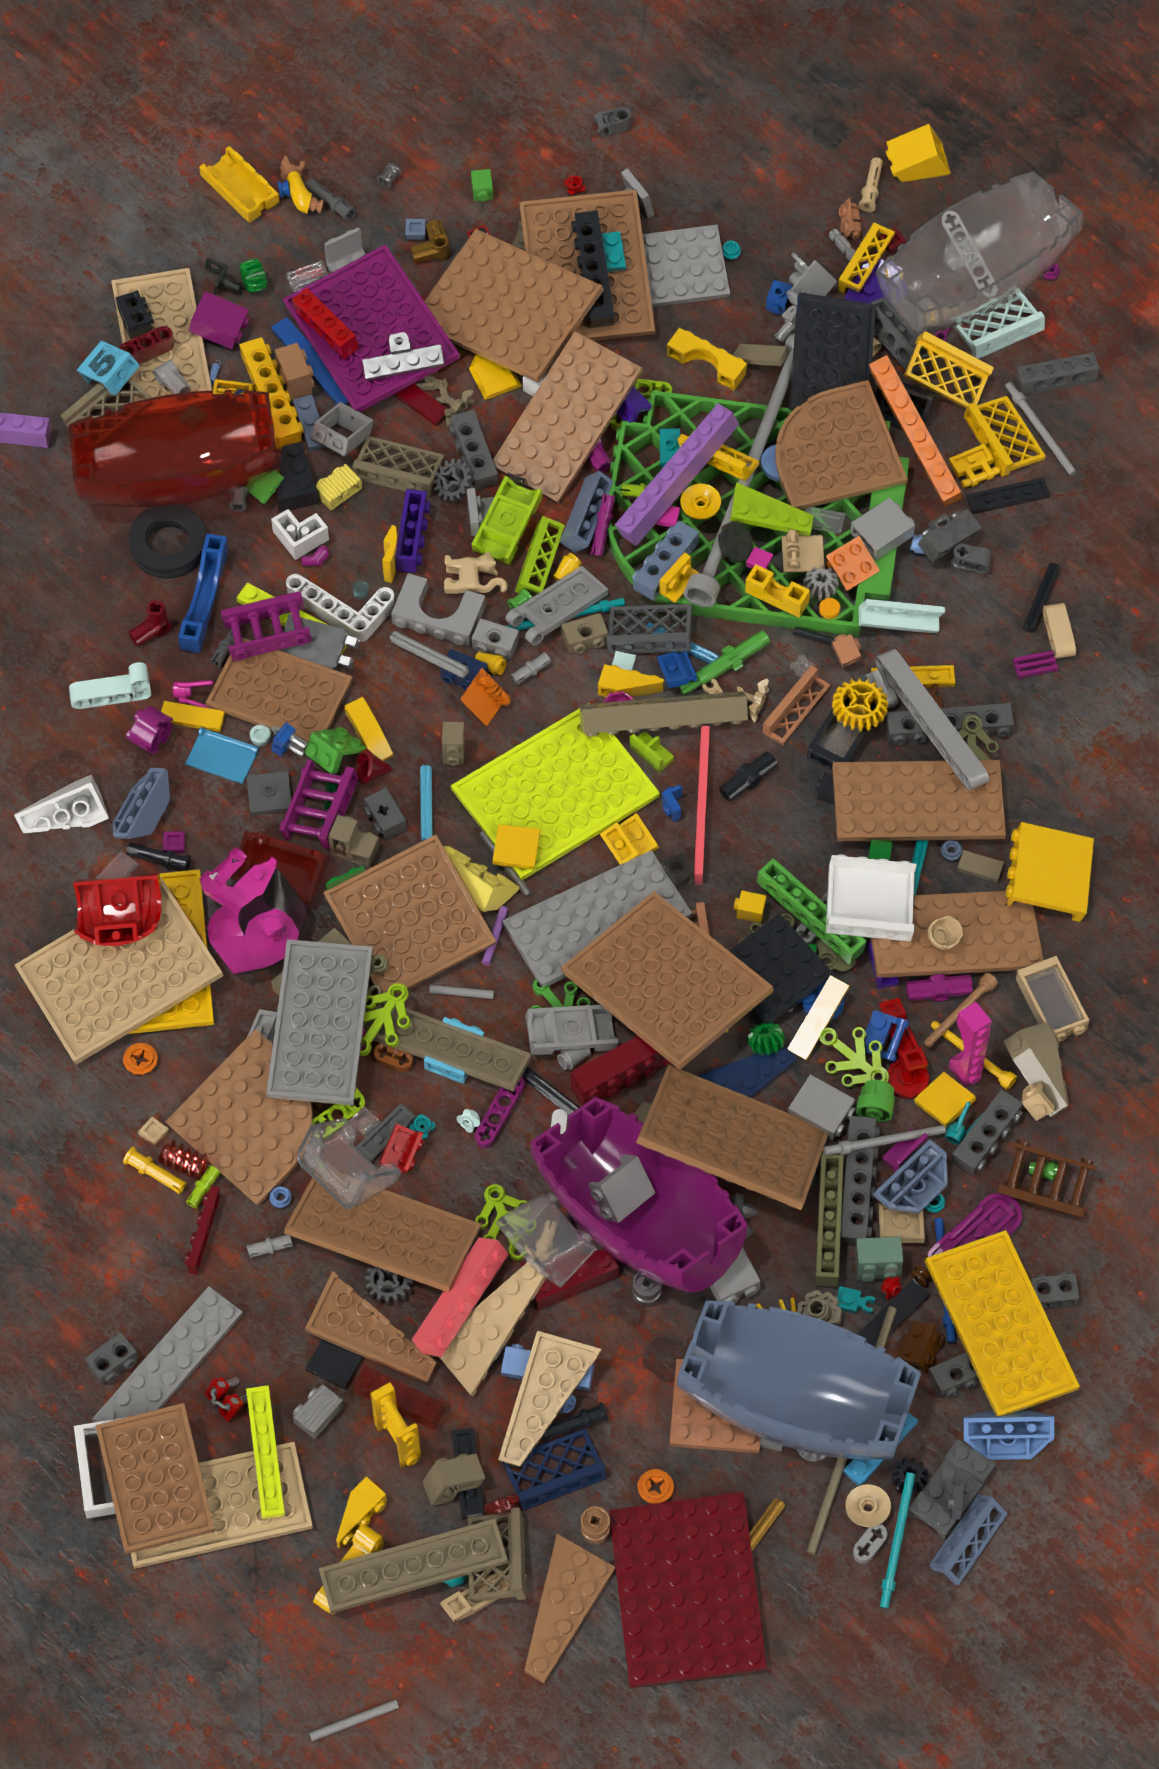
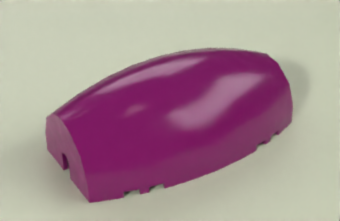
M594 1097L568 1115V1126L564 1133L560 1134L561 1125L557 1123L530 1142L531 1155L542 1176L562 1206L597 1244L637 1272L664 1285L687 1293L701 1292L718 1281L739 1256L746 1239L748 1225L738 1207L730 1201L727 1191L720 1188L718 1180L713 1174L706 1173L704 1170L687 1165L682 1161L667 1157L660 1152L645 1148L636 1143L644 1125L643 1122L638 1120L637 1115L631 1113L629 1116L621 1112L619 1106ZM623 1155L638 1156L655 1194L619 1223L607 1221L601 1216L600 1208L591 1196L588 1184L600 1182L621 1165L619 1159Z

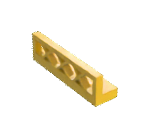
M875 222L873 223L840 276L837 291L844 294L847 288H851L860 292L894 237V231ZM880 232L888 236L886 239L878 241ZM877 247L878 253L869 255L871 249ZM868 261L869 268L860 270L861 263ZM857 275H859L861 280L859 284L852 282Z
M684 434L679 436L677 439L679 447L689 438ZM722 444L707 464L746 481L758 467L759 461Z

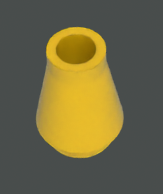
M569 553L567 556L564 555L553 578L559 581L579 568L581 561L572 553Z
M479 651L475 656V659L488 664V671L493 675H501L506 668V659H503L501 655Z

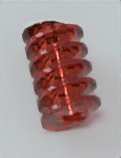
M176 1140L164 1145L159 1155V1164L165 1163L168 1168L173 1166L175 1171L181 1170L182 1174L188 1173L191 1178L196 1176L197 1180L201 1179L207 1165V1154H203L199 1158V1150H196L193 1155L191 1154V1147L183 1151V1143L176 1148Z

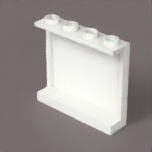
M842 854L832 855L828 872L826 933L911 942L914 933L912 920L916 864L908 861L894 862L887 859L875 860L868 859L867 857H847Z

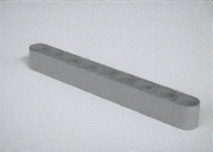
M892 649L876 656L875 663L877 668H882L889 685L966 789L970 791L989 782V776L984 766L896 649Z

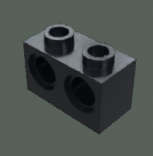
M138 290L115 297L117 309L129 339L152 331L151 324H154L151 312L147 313V302L145 297L140 296Z

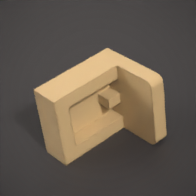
M1041 1082L1028 1085L1023 1090L1021 1100L1024 1107L1036 1121L1054 1112L1055 1108L1042 1092L1043 1084Z

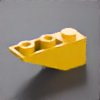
M604 664L598 682V695L607 697L611 692L623 691L632 697L660 693L664 691V679L656 675L649 676L641 674L636 670L629 671L621 669L616 665Z
M365 1477L350 1493L336 1539L339 1549L344 1545L348 1546L362 1524L368 1526L371 1521L370 1518L375 1513L379 1514L387 1505L386 1494L368 1477Z

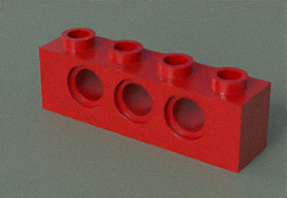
M308 288L292 298L296 313L343 360L359 349L356 335Z

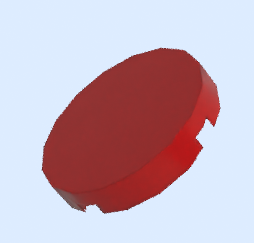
M897 1059L887 1070L889 1073L888 1083L894 1087V1095L899 1098L914 1099L929 1085L927 1067L907 1071L900 1059Z

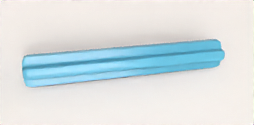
M422 765L420 767L422 841L432 837V767L430 765Z

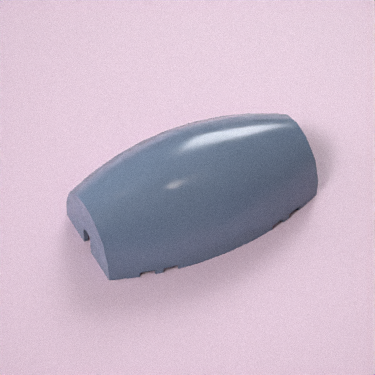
M706 1301L695 1328L693 1340L690 1341L679 1370L677 1386L700 1405L727 1422L776 1444L830 1457L876 1460L894 1458L921 1372L901 1358L897 1357L895 1359L886 1354V1349L878 1346L876 1348L866 1343V1338L814 1317L771 1306L769 1310L756 1308V1304L748 1303V1306L734 1305V1302Z

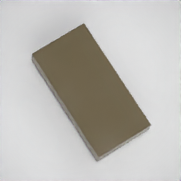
M963 850L957 871L998 883L1004 862Z

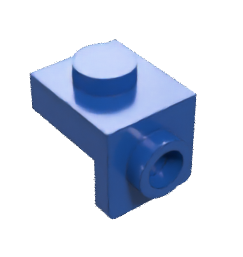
M681 785L668 787L662 792L663 811L666 816L671 817L673 822L681 819V808L676 801L682 797L683 788Z

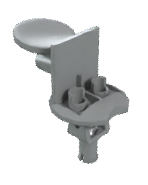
M794 251L791 255L796 260L795 268L799 272L791 274L789 283L793 287L786 292L793 306L789 307L782 314L785 324L774 335L783 344L795 330L798 294L801 292L826 296L837 282L816 260L808 266Z

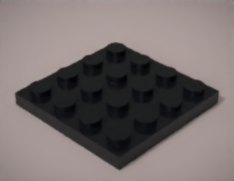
M780 913L729 951L773 986V992L752 1009L765 1024L775 1022L824 985L830 975L834 977V973Z

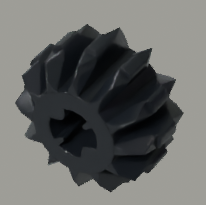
M904 1457L902 1463L898 1461L895 1463L896 1469H891V1475L893 1476L891 1483L897 1484L896 1491L904 1488L906 1473L915 1474L912 1489L914 1496L917 1494V1490H924V1484H928L929 1478L926 1477L929 1471L928 1469H922L924 1466L923 1461L916 1464L915 1457L911 1459V1462H908V1459Z

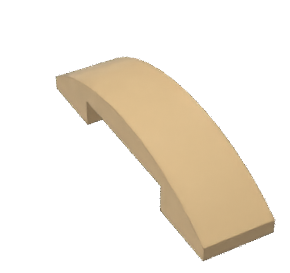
M509 1563L501 1565L497 1569L503 1573L509 1566ZM494 1572L486 1577L485 1580L492 1584L499 1575ZM503 1579L496 1588L500 1591L510 1590V1583ZM481 1582L475 1588V1594L484 1593L488 1586ZM468 1588L462 1593L460 1591L443 1600L440 1605L455 1622L476 1613L497 1599L470 1602Z

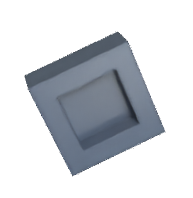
M406 219L405 238L425 240V219Z

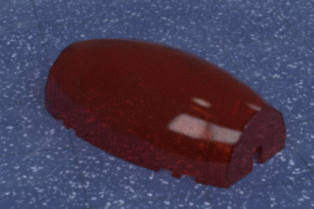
M212 390L170 394L124 404L123 409L114 412L111 409L104 410L105 415L94 419L90 415L69 424L73 481L79 501L120 507H162L186 504L234 491L258 481L281 468L269 392L244 390L243 394H232V390H225L224 394H213Z

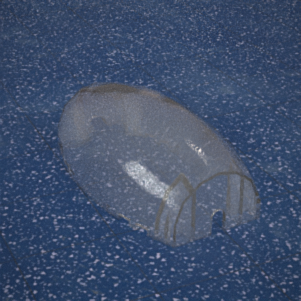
M1034 171L1010 178V183L1002 186L997 183L992 185V190L985 193L979 191L944 210L910 235L911 240L906 244L901 243L897 247L898 252L894 256H889L876 271L878 284L886 301L915 334H922L925 331L930 333L972 321L1013 300L1046 274L1066 253L1080 234L1083 226L1082 211L1062 194L1059 196V205L1055 198L1054 188ZM954 211L959 215L995 281L990 286L986 283V280L989 279L986 277L983 281L978 282L979 284L983 282L985 287L979 290L976 288L942 226V216L945 212ZM947 216L946 224L950 223L953 230H949L952 233L957 229L954 225L955 217ZM959 232L955 234L954 239L956 242L962 243L966 237L963 233ZM966 250L964 257L967 260H972L975 257V253L973 250ZM976 267L973 270V274L976 277H982L985 273L982 267Z

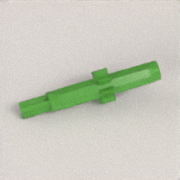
M762 630L734 648L730 645L721 650L723 654L696 672V682L691 680L688 681V684L678 686L682 695L710 682L711 679L717 678L729 669L737 671L743 667V660L770 643L768 635Z

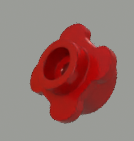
M573 175L564 181V186L567 187L569 195L586 190L585 185L582 184V178Z
M898 1276L894 1278L888 1277L883 1282L881 1291L886 1294L885 1299L890 1300L901 1291L902 1285L899 1283L900 1278Z

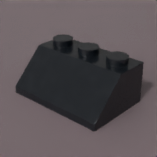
M875 381L873 393L884 420L890 421V425L901 428ZM902 382L926 426L937 394Z

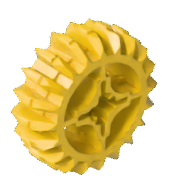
M860 677L855 682L851 678L849 684L843 682L842 687L836 689L832 702L833 714L837 716L838 723L843 722L844 728L850 725L852 731L855 727L860 732L864 727L869 731L871 725L876 728L878 722L882 723L884 716L887 715L888 701L886 693H883L882 687L877 688L876 682L870 684L869 679L862 682ZM847 698H849L850 703L849 706L846 708L844 706V701ZM872 702H875L877 706L874 711L870 710Z

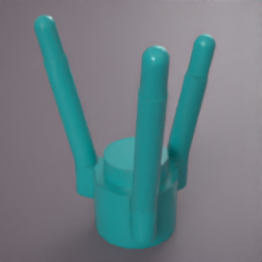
M969 1101L966 1102L958 1122H954L953 1125L951 1123L946 1127L944 1138L952 1144L960 1145L979 1120L977 1118L966 1132L964 1131L965 1127L962 1125V1122L970 1106Z

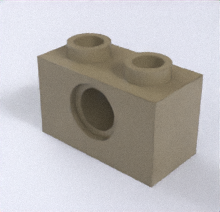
M601 613L561 624L562 637L569 655L574 653L580 654L585 650L594 647L600 648L607 644L608 631Z
M443 722V764L452 766L464 764V722Z

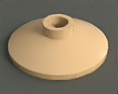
M865 1484L854 1488L848 1494L845 1507L849 1518L854 1523L863 1527H875L882 1524L888 1518L891 1511V1502L883 1489L875 1485ZM870 1507L872 1511H865L864 1508Z

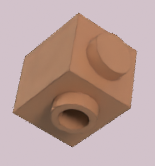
M841 634L834 638L835 641L832 642V648L841 668L861 660L859 652L861 646L857 638L853 639L851 634L847 636L846 634Z

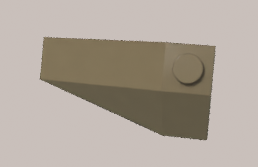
M1044 1022L1021 1029L1004 1040L1013 1061L1028 1084H1036L1038 1082L1043 1084L1042 1092L1055 1106L1054 1112L1048 1115L1052 1118L1069 1107L1066 1083L1063 1080L1061 1070L1063 1065L1058 1048H1060L1059 1040L1050 1023Z

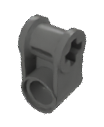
M627 107L601 111L595 114L593 118L594 122L598 125V134L601 137L626 132L632 127L631 111Z
M966 544L955 546L953 550L954 555L951 559V564L955 569L978 574L988 573L992 556L990 549Z

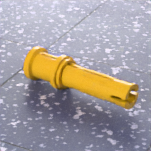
M135 1147L130 1148L124 1157L123 1164H129L136 1168L141 1175L147 1174L178 1194H181L185 1189L184 1186L187 1184L185 1181L153 1163L150 1156L145 1157L137 1152Z

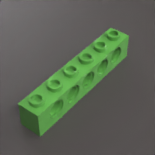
M774 858L758 872L757 883L849 965L864 952L866 940L863 937L826 933L827 905Z

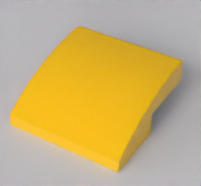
M391 525L383 541L385 555L382 559L384 581L391 584L396 574L397 531L394 525Z
M637 813L621 824L616 822L600 833L620 865L651 850L654 852L660 848Z

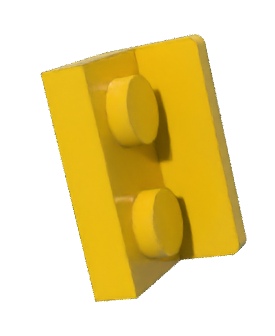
M684 552L659 580V593L674 603L684 595L689 577L699 573L692 568L690 555Z

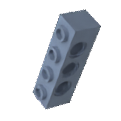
M678 521L675 526H671L667 531L665 539L657 543L654 553L646 557L643 567L635 571L632 577L633 589L654 601L659 595V580L684 552L690 555L699 543V532L681 521Z

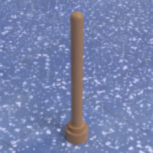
M985 973L979 979L978 987L924 1041V1045L931 1047L957 1021L958 1012L973 1004L984 992L992 991L998 985L996 978L990 973Z

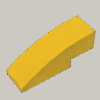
M361 697L345 705V714L353 725L357 737L366 746V749H369L383 761L393 757V752L364 698Z

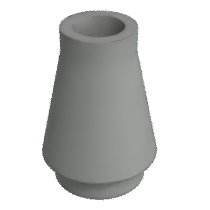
M589 1048L562 1050L561 1054L557 1056L558 1062L564 1070H572L590 1056L591 1051Z

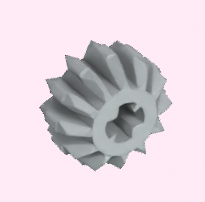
M823 565L820 569L814 566L812 571L806 573V578L804 579V586L810 590L811 599L817 596L819 601L822 597L830 598V595H835L839 585L836 573H832L831 567L825 570Z

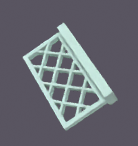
M1019 291L952 321V324L972 350V356L979 359L1045 330V316L1041 311L1037 312L1024 294ZM1018 299L1022 302V306L1012 305V302ZM998 308L1006 309L1004 314L994 311ZM1009 310L1019 311L1018 316L1009 315ZM1023 312L1032 314L1026 318L1021 317ZM982 315L988 316L987 321L977 320V318ZM992 317L1002 319L1001 324L991 322ZM1005 320L1016 321L1010 325L1004 324ZM968 323L971 324L970 329L962 328L960 325ZM975 325H979V326H984V327H985V328H984V331L973 330V329H974V326H975ZM988 327L998 329L992 333L987 332ZM971 335L981 336V338L974 341L970 339Z

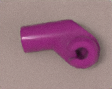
M320 546L313 556H302V566H321L329 557L328 548Z

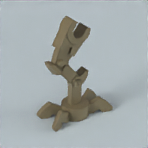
M426 376L419 380V382H424L423 384H417V387L422 391L440 390L441 397H437L436 401L440 404L446 403L451 406L450 409H445L444 411L447 427L451 424L452 415L465 412L469 404L475 403V400L468 399L472 397L473 390L464 391L461 399L454 400L447 394L448 382L446 378L442 381L434 376Z

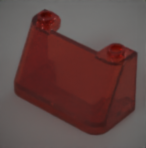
M245 830L239 850L247 857L243 864L233 873L231 879L236 880L237 883L254 865L268 862L273 857L276 860L278 870L307 906L308 902L312 903L331 855Z

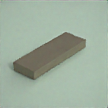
M739 344L733 356L743 359L747 364L781 366L790 351L787 346Z

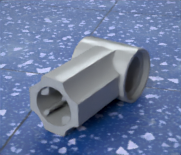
M171 360L166 361L152 371L158 383L165 385L176 398H184L191 390L190 385L179 374L176 365Z
M882 668L864 675L866 680L869 679L870 684L876 682L877 688L882 687L883 693L887 695V709L898 705L897 696L894 690L889 687Z

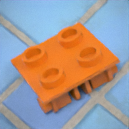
M860 536L826 555L828 562H826L827 567L834 569L846 591L880 571Z
M483 668L480 669L460 698L486 727L501 705L507 706L511 702L510 696L504 692L502 687Z

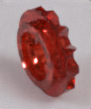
M515 1494L507 1495L487 1503L484 1509L486 1513L490 1512L491 1515L517 1506L516 1503L520 1499Z

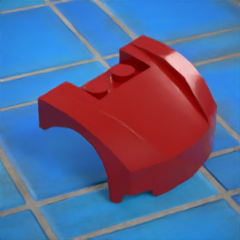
M160 873L98 880H76L73 882L78 907L77 925L73 931L80 938L96 945L120 946L139 941L157 929L162 909Z

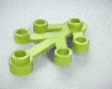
M396 983L391 985L386 993L375 996L367 995V1001L373 1000L371 1005H366L367 1010L374 1009L378 1003H387L381 1009L365 1013L364 1023L372 1020L375 1021L366 1035L362 1037L361 1047L366 1045V1049L360 1051V1056H366L370 1053L371 1042L383 1024L386 1031L385 1041L387 1045L392 1048L398 1046L400 1040L395 1034L391 1015L395 1006L399 1016L397 1019L398 1026L403 1030L411 1026V1020L406 1014L404 1004L409 996V991L405 985ZM397 992H402L401 996L395 997ZM406 1019L407 1023L405 1025H401L402 1020ZM392 1037L396 1038V1040L393 1043H389V1040Z
M857 1027L852 1032L855 1038L856 1053L838 1039L836 1031L832 1028H824L820 1032L819 1038L824 1045L834 1046L851 1060L842 1062L828 1061L825 1069L829 1074L833 1075L838 1073V1071L860 1068L867 1073L857 1076L845 1074L841 1080L845 1087L851 1088L855 1084L875 1080L877 1074H882L881 1081L888 1083L889 1073L881 1064L883 1045L879 1041L874 1040L869 1044V1050L872 1052L873 1067L866 1062L864 1039L867 1034L863 1028ZM857 1031H863L862 1037L857 1038ZM828 1034L833 1035V1039L831 1041L826 1040V1036ZM874 1044H879V1049L877 1051H873L872 1046ZM831 1064L836 1065L834 1071H829V1066ZM848 1077L852 1078V1082L850 1084L845 1083V1080Z
M497 1184L490 1185L484 1192L486 1204L481 1214L476 1217L475 1222L478 1223L479 1220H485L486 1223L481 1225V1230L486 1229L489 1225L488 1217L495 1206L497 1216L488 1234L483 1238L496 1240L503 1226L510 1244V1258L515 1261H521L526 1257V1246L518 1241L511 1223L523 1227L528 1234H534L537 1231V1222L506 1211L504 1204L517 1208V1212L520 1215H527L530 1211V1205L525 1200L520 1201L506 1195L505 1189ZM496 1193L499 1197L492 1198L491 1195ZM525 1205L527 1209L521 1210L519 1207ZM529 1224H533L535 1226L533 1229L527 1228ZM519 1250L522 1252V1254L516 1256L514 1252Z

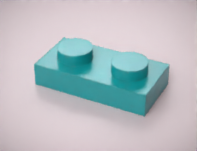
M621 232L602 233L607 272L626 270Z

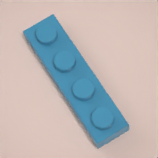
M908 1413L898 1445L918 1424V1419ZM853 1459L843 1470V1474L858 1486L863 1485L885 1459Z

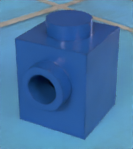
M773 280L766 298V310L775 314H783L790 302L786 292L792 288V285Z

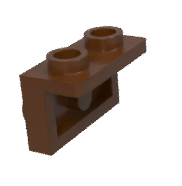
M914 1320L897 1357L909 1365L918 1366L922 1372L928 1373L940 1346L943 1344L944 1334L936 1324Z

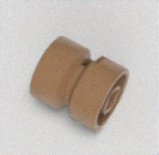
M593 1506L586 1509L581 1516L582 1538L594 1545L606 1541L610 1534L609 1514L601 1507Z

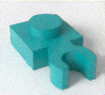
M842 1286L839 1287L837 1295L838 1307L843 1312L856 1314L857 1309H861L864 1314L872 1315L873 1309L866 1307V1304H875L876 1298L872 1296L862 1298L860 1297L861 1291Z

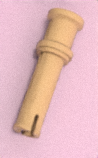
M872 158L866 186L861 191L862 200L859 201L858 206L864 212H873L876 208L875 200L879 195L877 186L883 165V160L880 158Z

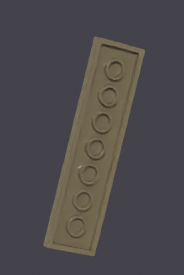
M387 1002L378 1003L374 1009L367 1010L366 1012L381 1009ZM396 1006L394 1007L391 1015L395 1034L400 1042L398 1046L393 1048L425 1059V1056L462 1070L467 1075L514 1092L531 1060V1053L446 1024L443 1021L405 1008L406 1014L411 1020V1026L403 1030L397 1024L399 1016ZM375 1020L364 1023L365 1033L368 1032ZM402 1020L401 1025H405L407 1020ZM383 1024L373 1040L387 1045L385 1041L386 1031ZM392 1037L389 1040V1043H393L396 1040V1038Z
M494 1518L318 1569L330 1613L332 1614L508 1563L496 1519Z

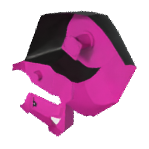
M237 847L228 852L229 856L212 872L206 871L199 878L204 894L222 905L210 918L207 927L210 943L234 975L263 971L284 964L287 939L298 940L307 908L278 870L276 860L273 857L268 862L254 865L234 887L227 886L226 881L243 864L247 857Z

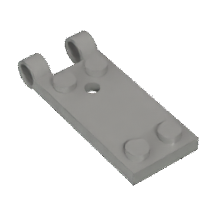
M580 566L519 607L510 610L505 620L513 628L521 625L524 618L529 619L535 626L527 631L525 639L533 646H536L543 640L545 635L607 596L608 588L583 566Z

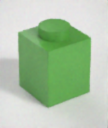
M490 169L471 171L474 201L493 200Z

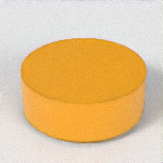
M826 598L820 603L819 612L825 619H834L840 613V604L836 599Z

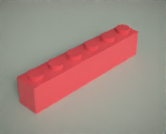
M478 1238L464 1259L450 1291H443L412 1338V1341L422 1354L443 1356L509 1255L499 1240Z

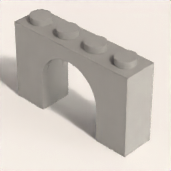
M408 573L391 613L392 624L399 628L412 629L419 634H429L440 640L446 639L457 645L470 646L472 636L486 607L485 596L466 590L458 610L452 616L444 619L431 618L421 610V605L428 591L427 579Z

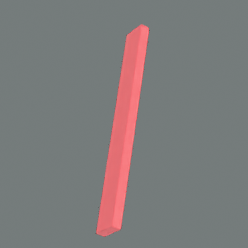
M710 726L701 727L694 870L695 884H702Z

